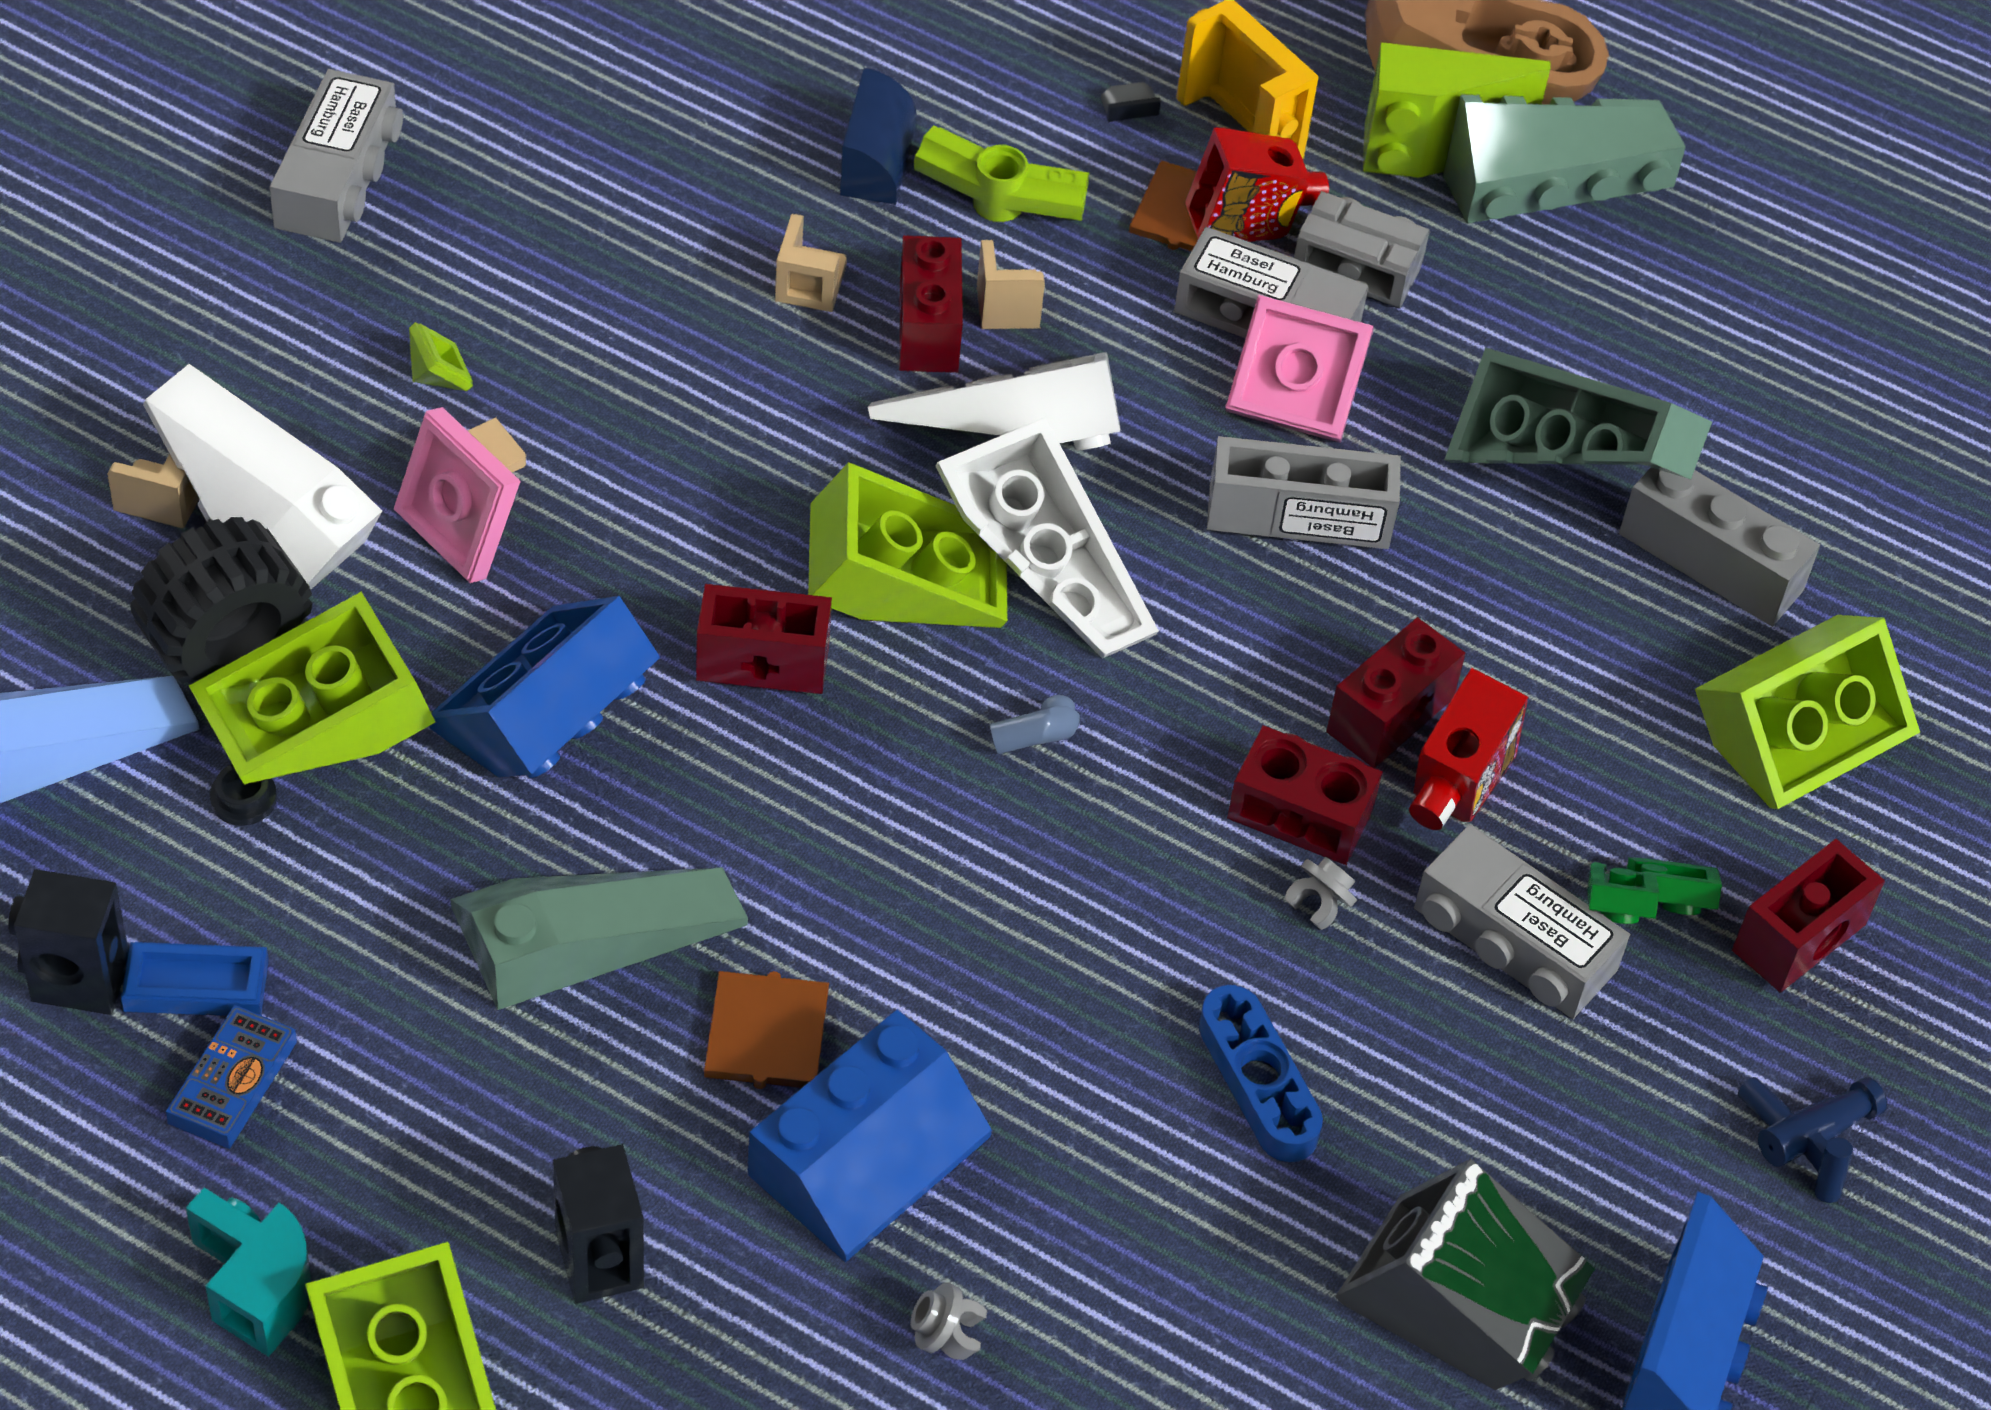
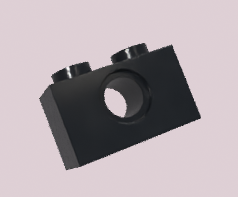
M34 869L26 894H17L15 896L8 920L9 933L17 937L19 946L18 972L26 976L31 1002L112 1015L125 977L129 954L116 882Z
M621 1144L607 1148L597 1146L583 1147L573 1151L567 1157L553 1159L555 1232L574 1303H582L643 1289L644 1216L624 1145Z

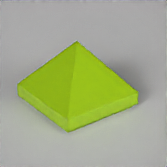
M415 322L409 327L413 382L468 391L473 387V380L455 342L421 323Z

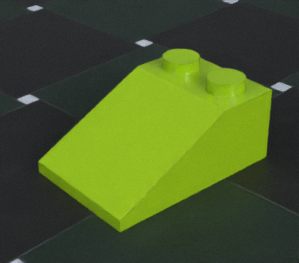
M1381 42L1365 120L1363 172L1416 178L1444 172L1461 95H1479L1483 103H1500L1503 96H1523L1527 104H1542L1550 73V61Z
M850 462L842 468L810 503L808 595L832 597V609L861 620L1001 628L1008 621L1007 563L963 520L956 505Z
M362 592L189 685L243 784L377 755L436 723L415 679Z
M449 1242L306 1284L307 1294L340 1410H496Z

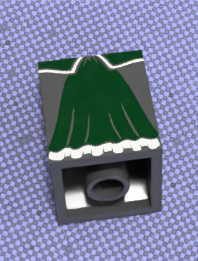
M1469 1159L1398 1197L1335 1298L1349 1309L1492 1389L1497 1390L1523 1378L1526 1381H1531L1549 1365L1555 1353V1349L1550 1344L1559 1329L1569 1324L1583 1308L1586 1296L1581 1292L1595 1268L1478 1164Z

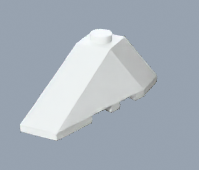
M1107 352L1031 367L1030 370L1024 372L1025 375L1013 377L1012 374L994 375L965 384L966 387L954 389V386L940 387L871 402L868 406L870 419L1000 436L1046 417L1058 442L1074 441L1075 450H1086L1108 445L1111 443L1109 434L1120 432V422Z
M190 364L144 401L143 406L177 468L185 471L200 499L197 505L206 521L219 519L223 523L230 517H243L246 522L252 519L260 522L265 529H269L308 583L310 589L316 586L366 542L382 513V510L338 467Z
M1046 417L937 462L935 467L963 520L1102 659L1158 633L1157 626Z

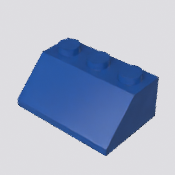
M620 596L554 605L431 713L436 723L428 727L498 778L526 775L528 778H535L548 771L558 762L560 755L557 751L570 739L580 738L595 729L603 720L600 712L613 700L623 699L638 690L646 680L643 673L661 657Z
M896 1009L749 1132L748 1176L846 1263L991 1137L992 1129L948 1052L900 1010Z
M1697 1192L1671 1254L1621 1410H1732L1733 1403L1722 1400V1392L1726 1381L1735 1385L1739 1382L1750 1350V1344L1739 1341V1336L1743 1323L1753 1327L1756 1325L1768 1287L1756 1283L1764 1256L1709 1195Z

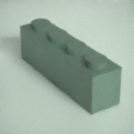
M1461 95L1443 178L1466 223H1473L1674 187L1686 146L1660 100L1598 98L1591 106L1575 105L1571 97H1553L1549 105L1527 104L1523 96H1503L1500 103H1483L1479 95Z
M1485 348L1444 460L1450 463L1646 465L1691 480L1712 421L1667 401Z

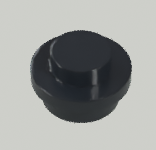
M233 764L220 771L211 786L210 802L212 810L218 818L232 825L245 826L260 822L273 811L276 805L277 792L275 783L270 778L243 784Z

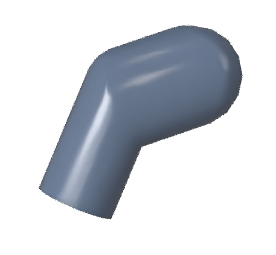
M1053 695L1043 702L1039 711L991 723V734L997 753L1002 754L1033 745L1069 739L1074 735L1080 724V714L1075 711V704L1069 697Z

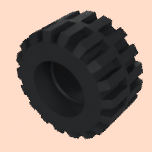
M230 517L223 523L219 519L208 521L201 528L196 530L191 528L185 531L172 544L168 542L158 551V557L155 560L149 561L141 571L144 577L135 582L132 590V595L135 599L130 603L131 613L135 617L134 621L169 672L180 683L188 682L189 685L305 623L304 619L311 613L313 604L309 599L312 595L310 586L269 529H265L260 522L253 519L246 522L243 517Z

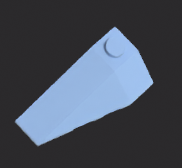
M174 676L0 693V803L199 730L198 720Z

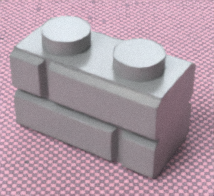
M1321 191L1312 207L1311 214L1309 213L1300 229L1294 258L1368 284L1367 297L1401 308L1410 290V286L1413 285L1421 269L1430 230L1416 225L1406 217H1394L1365 207L1355 199L1348 197L1340 198Z

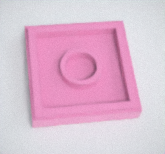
M1258 295L1225 407L1226 412L1341 443L1374 330L1373 326Z
M443 407L425 412L394 510L469 583H474L487 579L521 481Z

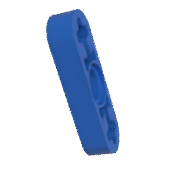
M1224 985L1213 989L1203 1002L1199 1032L1259 1144L1268 1155L1283 1162H1298L1306 1159L1316 1149L1322 1129L1323 1117L1319 1106L1259 999L1251 991L1241 986ZM1221 1012H1227L1232 1019L1243 1017L1240 1029V1037L1243 1043L1238 1047L1239 1034L1230 1020L1218 1021ZM1252 1061H1263L1275 1068L1279 1078L1270 1084H1256L1244 1076L1241 1068ZM1283 1098L1281 1111L1291 1126L1303 1125L1301 1135H1294L1289 1128L1277 1129L1281 1115L1277 1103Z

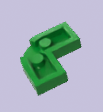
M1628 857L1627 869L1612 868L1610 873L1606 874L1605 864L1593 862L1590 867L1587 888L1589 910L1600 911L1602 915L1615 923L1635 924L1639 922V917L1656 919L1658 902H1663V909L1683 915H1698L1701 913L1702 908L1715 910L1719 908L1722 882L1718 868L1634 857Z

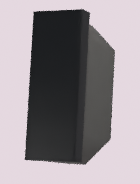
M1144 82L1111 86L1101 94V101L1105 108L1108 122L1159 115L1160 97H1155L1152 87Z

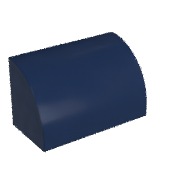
M863 68L842 146L840 196L896 205L916 128L917 112L914 101L902 85L886 74L869 68Z

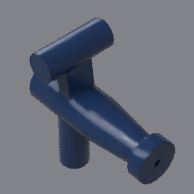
M1752 1077L1745 1081L1738 1091V1097L1769 1126L1758 1134L1759 1149L1765 1159L1773 1166L1780 1167L1805 1155L1818 1172L1814 1193L1819 1200L1826 1203H1834L1840 1199L1853 1153L1851 1143L1837 1136L1863 1117L1872 1119L1881 1115L1887 1109V1099L1882 1087L1870 1077H1864L1852 1083L1849 1092L1816 1102L1796 1113H1793L1757 1077Z

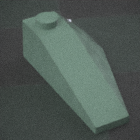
M723 867L513 878L450 899L453 913L497 1010L748 925V917Z

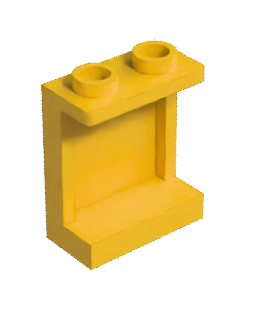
M1224 0L1210 8L1198 11L1187 21L1176 99L1182 105L1187 106L1205 96H1209L1248 132L1289 138L1294 141L1303 159L1319 76L1235 0Z

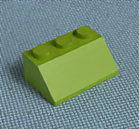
M1836 615L1695 688L1713 746L1769 808L1779 809L1920 733L1887 624L1883 617Z

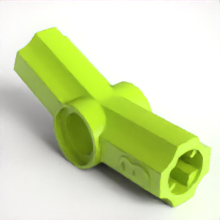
M934 125L923 136L919 150L915 154L914 170L972 197L974 209L984 219L993 222H1006L1015 219L1021 212L1082 221L1089 181L1088 172L1028 163L1025 155L1017 148L1008 145H994L983 148Z

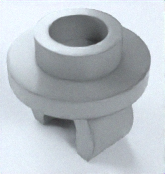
M1324 857L1318 866L1309 859H1306L1300 867L1311 878H1303L1294 882L1287 890L1285 900L1296 910L1306 897L1310 895L1321 896V906L1310 920L1316 927L1322 930L1328 927L1336 918L1338 899L1350 908L1356 903L1357 899L1348 891L1355 883V880L1327 857Z
M948 1282L941 1284L934 1291H926L919 1298L911 1316V1328L915 1330L916 1346L928 1353H934L941 1349L947 1356L953 1359L965 1360L980 1350L981 1343L974 1338L966 1336L960 1328V1323L972 1327L986 1318L987 1310L975 1300L963 1299L961 1289Z

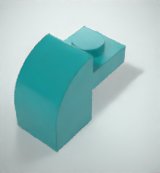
M204 1187L188 1204L186 1213L192 1244L224 1263L205 1286L211 1319L214 1323L269 1357L300 1321L309 1303L306 1284L311 1283V1274L304 1232L296 1217L280 1202L261 1222L258 1215L244 1202L236 1198H228L225 1201Z

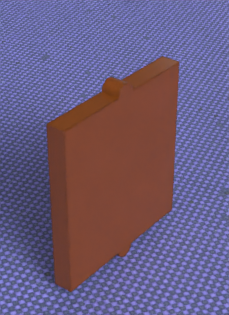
M1160 160L1129 226V233L1168 244L1167 246L1171 250L1182 248L1192 252L1198 237L1185 201L1197 171Z
M719 971L704 1077L751 1082L757 1089H763L767 1084L803 1088L818 1075L829 983L781 978L780 973L776 971L770 972L768 976Z

